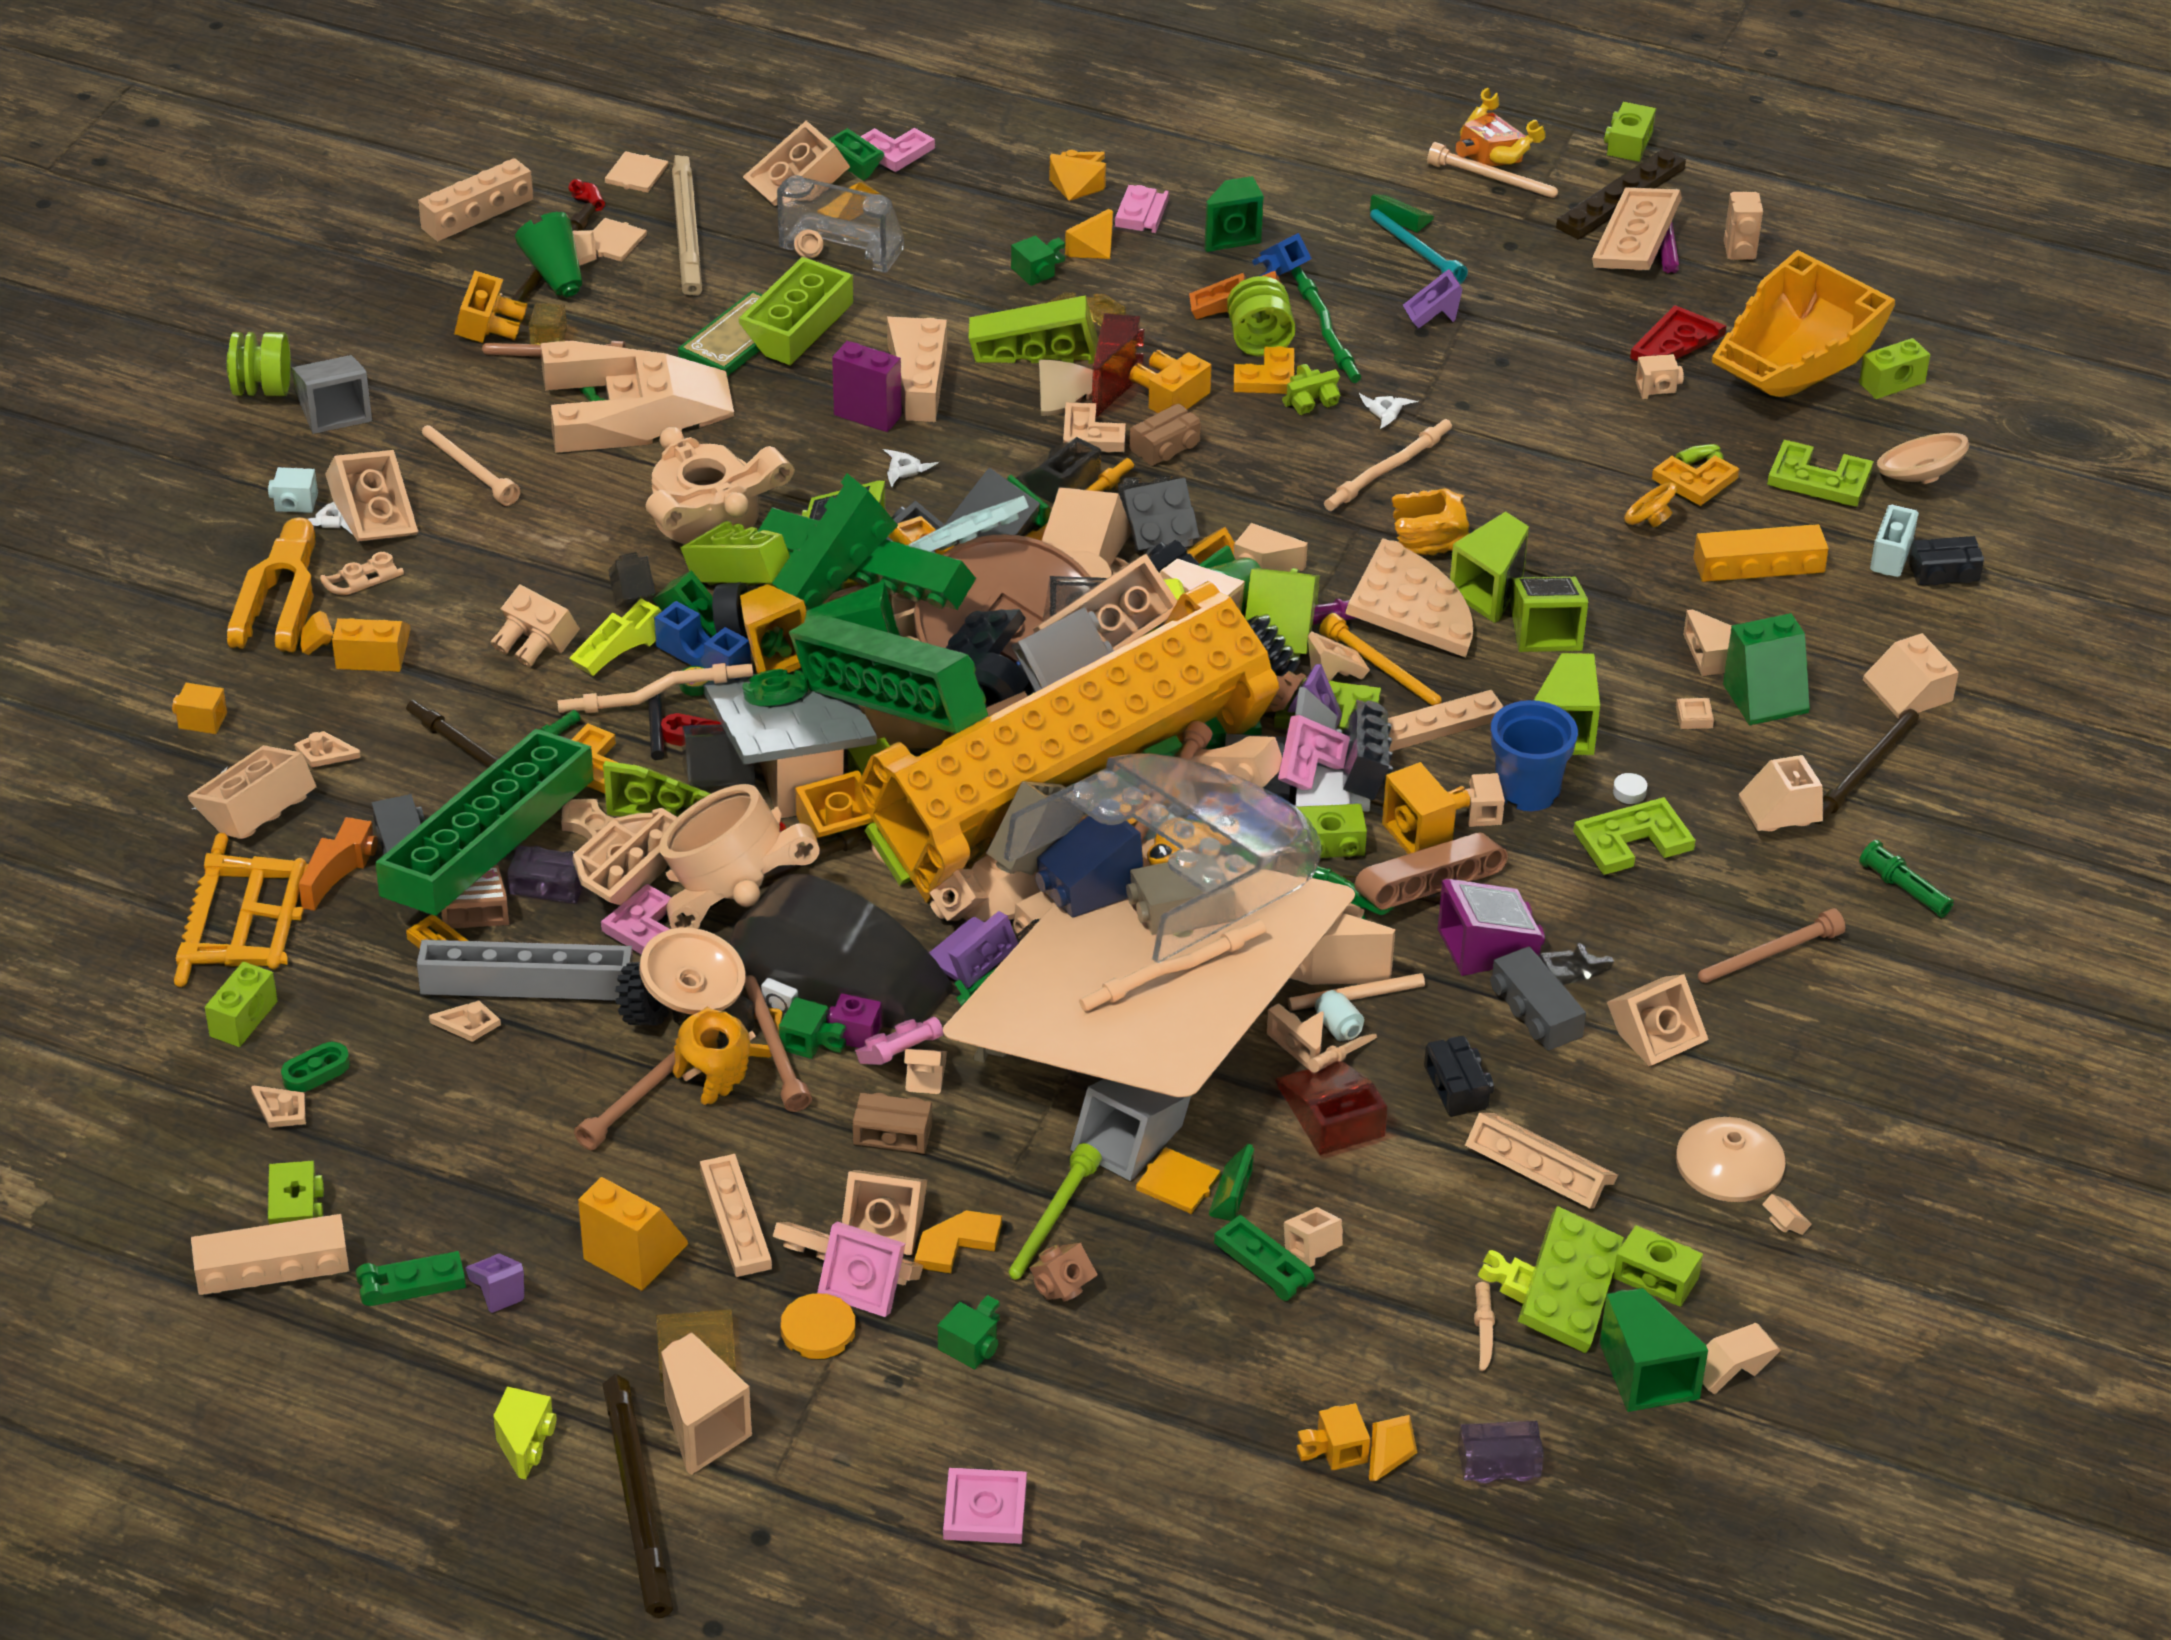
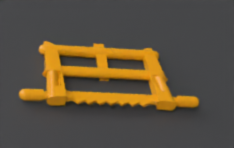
M222 832L218 833L215 836L211 853H206L205 875L197 881L200 887L195 890V893L198 895L192 899L195 904L190 908L192 914L187 917L189 923L184 926L187 932L182 935V939L185 942H181L176 955V964L178 966L174 976V984L180 988L187 984L192 965L225 964V967L239 966L243 961L255 966H268L270 969H277L280 964L288 965L287 954L284 952L292 920L302 919L303 907H296L299 896L298 884L308 866L303 858H297L292 861L254 856L252 859L224 855L228 836ZM219 876L249 877L231 945L200 943ZM264 878H289L282 906L257 903ZM253 915L278 919L270 948L245 946Z

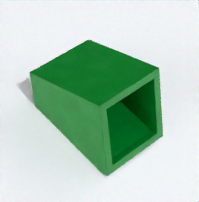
M885 581L875 583L806 611L804 623L822 614L900 636Z
M1792 613L1731 626L1723 685L1749 726L1809 713L1805 633Z
M1643 1288L1628 1291L1621 1290L1616 1293L1607 1294L1600 1346L1627 1412L1700 1400L1708 1355L1706 1344Z

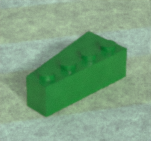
M848 473L840 482L844 486L836 498L831 496L824 507L827 511L817 525L812 523L806 532L807 538L802 548H796L772 582L776 588L804 600L806 611L822 605L898 527V524L869 490Z

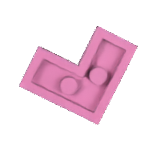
M875 128L861 136L884 152L885 156L880 161V164L894 172L935 149V139L916 128H913L897 139H893Z
M1301 715L1291 716L1278 780L1301 790L1312 789L1317 762L1333 769L1344 768L1350 737Z
M646 884L601 921L602 932L626 946H632L634 951L642 955L646 944L653 937L661 932L670 930L658 923V921L667 914L666 906L671 897Z

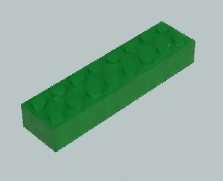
M822 614L789 631L803 674L807 678L808 688L811 691L955 734L988 716L985 706L986 698L978 685L974 662L968 654Z
M534 729L376 861L379 896L437 916L594 780L591 746L543 730Z

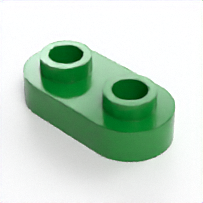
M326 1042L288 1060L281 1068L284 1087L290 1091L306 1092L342 1075L348 1070L350 1065L348 1049L338 1042Z

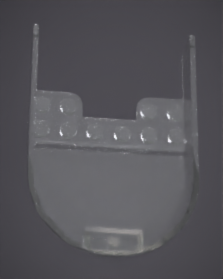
M1125 754L1109 757L1106 769L1013 813L1010 819L1004 859L1012 862L1068 834L1071 829L1088 815L1096 821L1107 825L1120 824L1133 817L1180 848V850L1169 856V868L1204 893L1161 915L1152 960L1160 963L1302 887L1316 872L1321 856V843L1316 829L1298 808L1277 794L1242 777L1210 765L1175 756Z

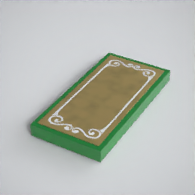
M753 290L678 347V356L689 361L724 370L727 376L760 351L739 324V317L762 294Z

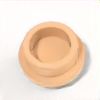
M810 229L801 231L794 241L795 251L799 256L808 259L817 257L823 249L821 235Z

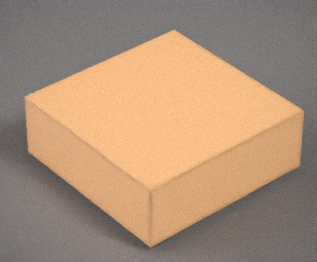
M1709 698L1677 699L1676 711L1680 729L1713 728L1714 717Z

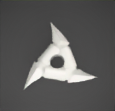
M1359 393L1365 406L1369 407L1370 412L1381 419L1380 429L1396 419L1402 409V405L1418 402L1404 398L1394 399L1393 396L1375 397V400H1372Z
M883 449L892 457L889 471L887 472L891 487L898 478L903 479L915 476L918 472H923L939 463L921 464L919 459L907 453Z
M334 502L327 504L317 512L316 518L308 519L314 526L321 525L322 528L340 529L342 526L353 535Z

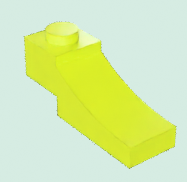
M640 598L623 617L612 613L569 659L575 667L594 676L602 667L621 653L641 644L650 647L656 641L654 617L662 612L661 609Z

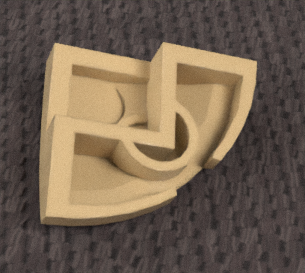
M1039 360L1041 416L1065 413L1066 402L1078 403L1085 394L1086 400H1089L1097 390L1099 373L1069 362Z

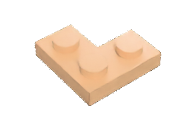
M1066 402L1063 450L1104 451L1108 453L1124 452L1126 423L1095 422L1096 403Z

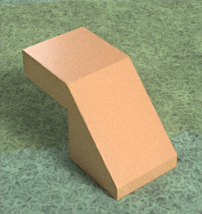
M1757 1323L1713 1338L1706 1345L1708 1355L1703 1385L1710 1392L1716 1394L1741 1369L1756 1376L1781 1349Z

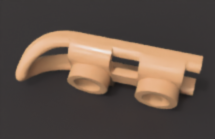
M378 552L372 556V559L367 560L365 564L348 563L337 574L331 576L321 575L320 579L321 583L331 593L349 595L404 575L403 568H396L391 554ZM377 572L378 577L368 580L367 574ZM346 580L349 587L340 588L332 583Z

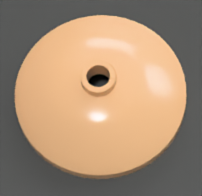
M1940 433L1916 438L1884 453L1877 461L1878 470L1881 474L1891 479L1905 482L1921 481L1923 484L1931 483L1938 480L1940 475L1950 471L1965 456L1969 449V442L1965 435L1959 433Z
M674 928L661 932L646 944L640 958V976L649 993L663 1005L686 1014L694 1015L707 1006L717 1011L728 1008L738 999L745 983V968L737 951L719 936L701 929Z
M1717 1117L1696 1123L1682 1135L1677 1146L1676 1163L1685 1181L1698 1192L1721 1201L1746 1202L1759 1199L1769 1194L1778 1186L1785 1170V1155L1778 1140L1763 1127L1741 1118Z

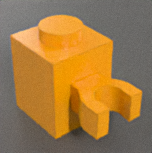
M1356 1403L1334 1406L1319 1411L1318 1430L1306 1429L1298 1431V1438L1301 1444L1297 1445V1452L1301 1461L1310 1460L1325 1453L1331 1471L1368 1463L1370 1436Z

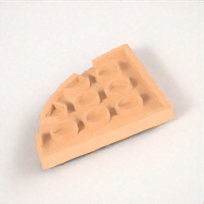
M1382 538L1348 603L1345 614L1466 657L1473 635V621L1470 609L1458 588L1444 573L1423 557L1405 548L1397 541H1389Z

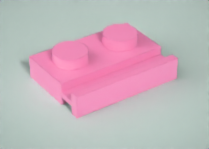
M1128 185L1115 217V227L1139 231L1149 228L1152 229V233H1156L1169 201V191L1165 190L1164 194L1156 193L1157 189L1146 188L1142 185Z

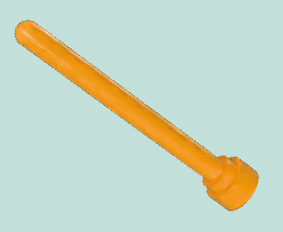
M1331 613L1322 621L1319 628L1321 635L1336 642L1342 641L1350 648L1356 650L1361 656L1431 706L1442 703L1440 695L1351 633L1346 625V621L1336 613Z

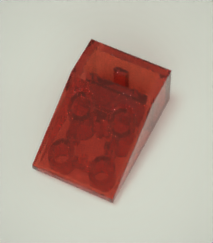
M1336 1061L1316 1073L1306 1069L1276 1078L1277 1086L1319 1156L1385 1136L1388 1108L1373 1082L1345 1062Z

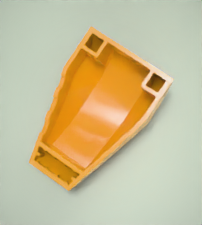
M1796 250L1761 280L1757 286L1756 294L1754 297L1751 296L1746 303L1745 311L1735 320L1734 328L1730 333L1726 334L1713 354L1712 363L1723 371L1769 395L1785 397L1797 394L1856 363L1871 348L1883 330L1894 308L1895 299Z

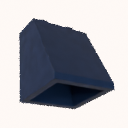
M1106 803L1099 806L1037 857L1038 872L1035 874V880L1038 888L1051 897L1057 907H1061L1072 918L1127 899L1126 886L1131 884L1130 870L1143 867L1141 833L1109 804Z

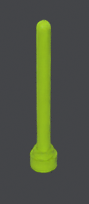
M1082 1143L1077 1145L1070 1156V1172L1009 1269V1276L1012 1279L1018 1280L1023 1276L1082 1178L1093 1174L1100 1165L1102 1156L1095 1147Z

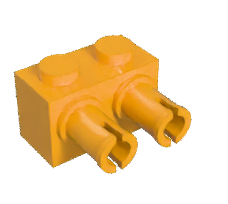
M474 271L460 307L454 334L481 343L484 342L485 336L489 335V333L515 341L528 303L503 297V293H500L503 279ZM501 314L513 319H517L520 322L511 321L496 315Z
M1156 350L1149 359V366L1159 370V373L1138 363L1137 366L1132 368L1129 376L1132 382H1136L1149 389L1148 408L1154 412L1160 413L1178 403L1184 408L1189 409L1210 394L1212 364L1190 352L1176 360L1163 353V351Z

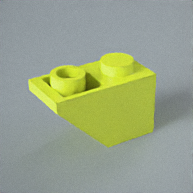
M507 1387L493 1415L496 1440L517 1476L521 1479H527L532 1466H537L541 1460L543 1442L546 1436H552L557 1416L552 1413L550 1396Z

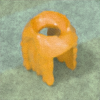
M1443 488L1428 492L1420 491L1419 493L1412 492L1408 495L1398 494L1393 496L1392 503L1393 507L1396 508L1393 512V518L1396 521L1394 528L1397 534H1399L1397 537L1398 542L1418 555L1428 554L1434 556L1437 553L1453 551V544L1470 534L1468 532L1469 522L1466 516V509L1463 504L1464 495Z
M708 1006L700 1012L691 1015L682 1023L678 1031V1038L675 1041L676 1045L673 1047L675 1051L674 1076L678 1079L688 1069L693 1067L706 1074L701 1103L703 1105L713 1104L717 1101L718 1094L720 1096H727L733 1090V1085L739 1084L746 1075L750 1048L748 1030L740 1019L731 1016L727 1012L713 1010ZM719 1031L724 1033L729 1039V1044L724 1049H717Z

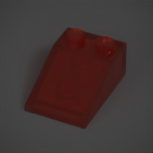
M1104 313L1092 374V403H1096V417L1135 383L1129 378L1132 368L1137 366L1138 363L1144 366V353H1139V347L1144 346L1145 329H1140V316Z

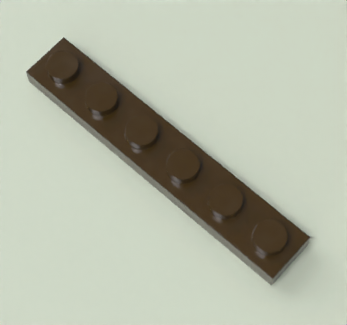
M1665 148L1661 149L1557 218L1556 228L1577 240L1581 239L1612 217L1625 187L1655 189L1684 170L1686 159L1675 154L1673 151Z

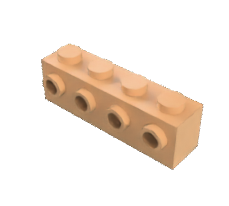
M514 158L419 199L421 229L438 242L533 200L531 171Z
M341 1214L191 1237L194 1271L199 1295L349 1272Z

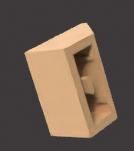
M1803 755L1770 760L1739 793V801L1757 831H1775L1780 827L1793 825L1807 826L1813 822L1823 821V786Z

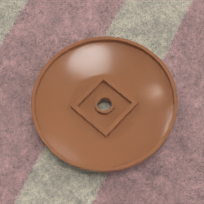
M1007 534L974 538L956 545L943 554L944 556L963 561L976 577L959 609L954 610L947 607L938 609L927 601L919 600V602H915L914 624L916 634L921 642L946 648L949 639L959 631L965 623V618L972 612L1020 609L1026 620L999 654L1016 664L1019 660L1011 645L1034 634L1033 628L1097 585L1077 561L1060 549L1043 541Z

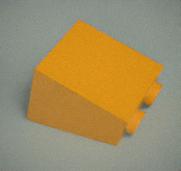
M769 584L740 595L745 629L757 673L774 669H783L790 673L801 668L789 631L805 621L806 607L804 600ZM775 626L783 628V636L792 649L789 657H782L777 651L770 658L763 655L761 640L768 629L772 630Z
M600 1177L578 1199L584 1260L641 1291L688 1245V1240L661 1208L603 1177Z

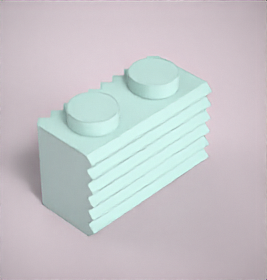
M1888 505L1874 543L1870 566L1872 571L1895 577L1901 575L1914 540L1919 514L1916 510Z

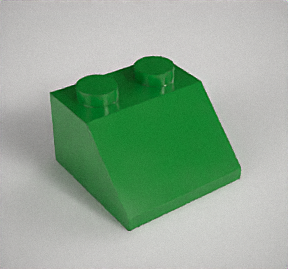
M1253 176L1225 180L1206 201L1204 246L1206 252L1261 243L1264 195Z

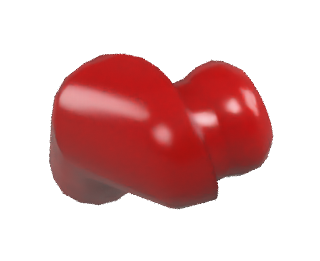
M579 179L570 182L568 189L575 199L593 204L595 211H601L605 207V202L594 184L582 182Z

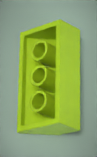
M801 257L739 317V324L766 357L792 365L853 304V274Z

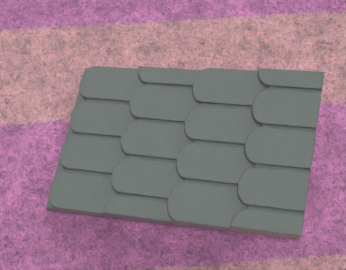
M742 677L739 680L727 679L728 682L714 684V681H709L703 685L706 699L743 764L760 762L774 808L778 806L782 813L781 818L796 816V787L843 775L844 749L877 744V735L858 704L809 690L805 696L796 701L775 706H757L748 703L744 699L742 685L744 682L750 683L749 678L751 677Z

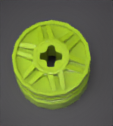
M1256 276L1241 281L1231 290L1227 298V310L1234 340L1242 351L1259 357L1264 356V347L1282 346L1286 348L1291 343L1295 335V321L1291 311L1289 296L1284 285L1270 277Z
M233 332L231 334L227 352V375L230 389L234 396H242L245 387L249 396H255L259 382H261L265 396H287L290 386L291 358L289 339L285 332H265L261 346H258L256 335L253 332H248L246 339H244L241 332Z

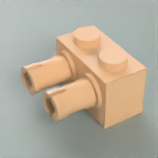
M519 584L501 607V611L506 617V622L498 634L490 641V644L499 652L507 655L516 640L522 634H525L529 638L514 656L519 662L531 668L546 647L562 654L580 628L568 609Z

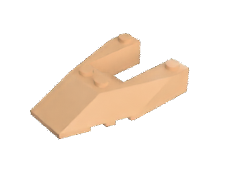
M577 341L541 343L542 374L545 391L606 386L608 400L551 405L552 436L555 453L649 445L653 443V438L659 437L661 432L668 427H675L682 431V429L699 424V428L734 417L727 374L724 370L665 353Z

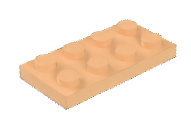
M1625 187L1592 257L1593 267L1650 270L1682 200L1681 191L1678 189Z

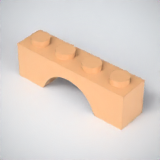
M1248 736L1226 747L1196 751L1177 784L1264 787L1280 771L1282 755L1276 738ZM1180 750L1174 755L1175 758L1179 754ZM1172 764L1160 771L1163 777L1166 776Z

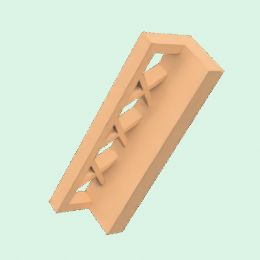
M1495 1113L1478 1114L1465 1146L1588 1208H1595L1604 1186L1614 1185L1618 1177L1617 1174Z

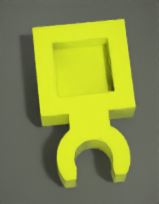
M1489 1250L1483 1260L1486 1264H1483L1478 1276L1487 1282L1497 1281L1501 1283L1499 1292L1523 1303L1535 1267L1516 1257L1509 1264L1500 1253Z

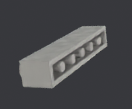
M421 940L417 961L420 994L616 1000L615 998H619V992H615L616 986H620V982L617 981L618 975H623L621 972L623 966L633 962L632 946Z

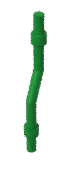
M1295 267L1291 274L1298 284V291L1303 299L1309 301L1318 315L1322 336L1334 354L1335 363L1339 369L1345 371L1352 383L1359 382L1361 374L1354 365L1355 360L1350 351L1344 349L1333 332L1330 313L1318 295L1317 286L1313 280L1307 278L1301 267Z

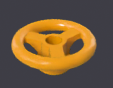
M1669 482L1649 491L1628 509L1624 516V521L1628 525H1635L1647 519L1652 527L1662 524L1673 513L1667 504L1675 496L1677 486Z

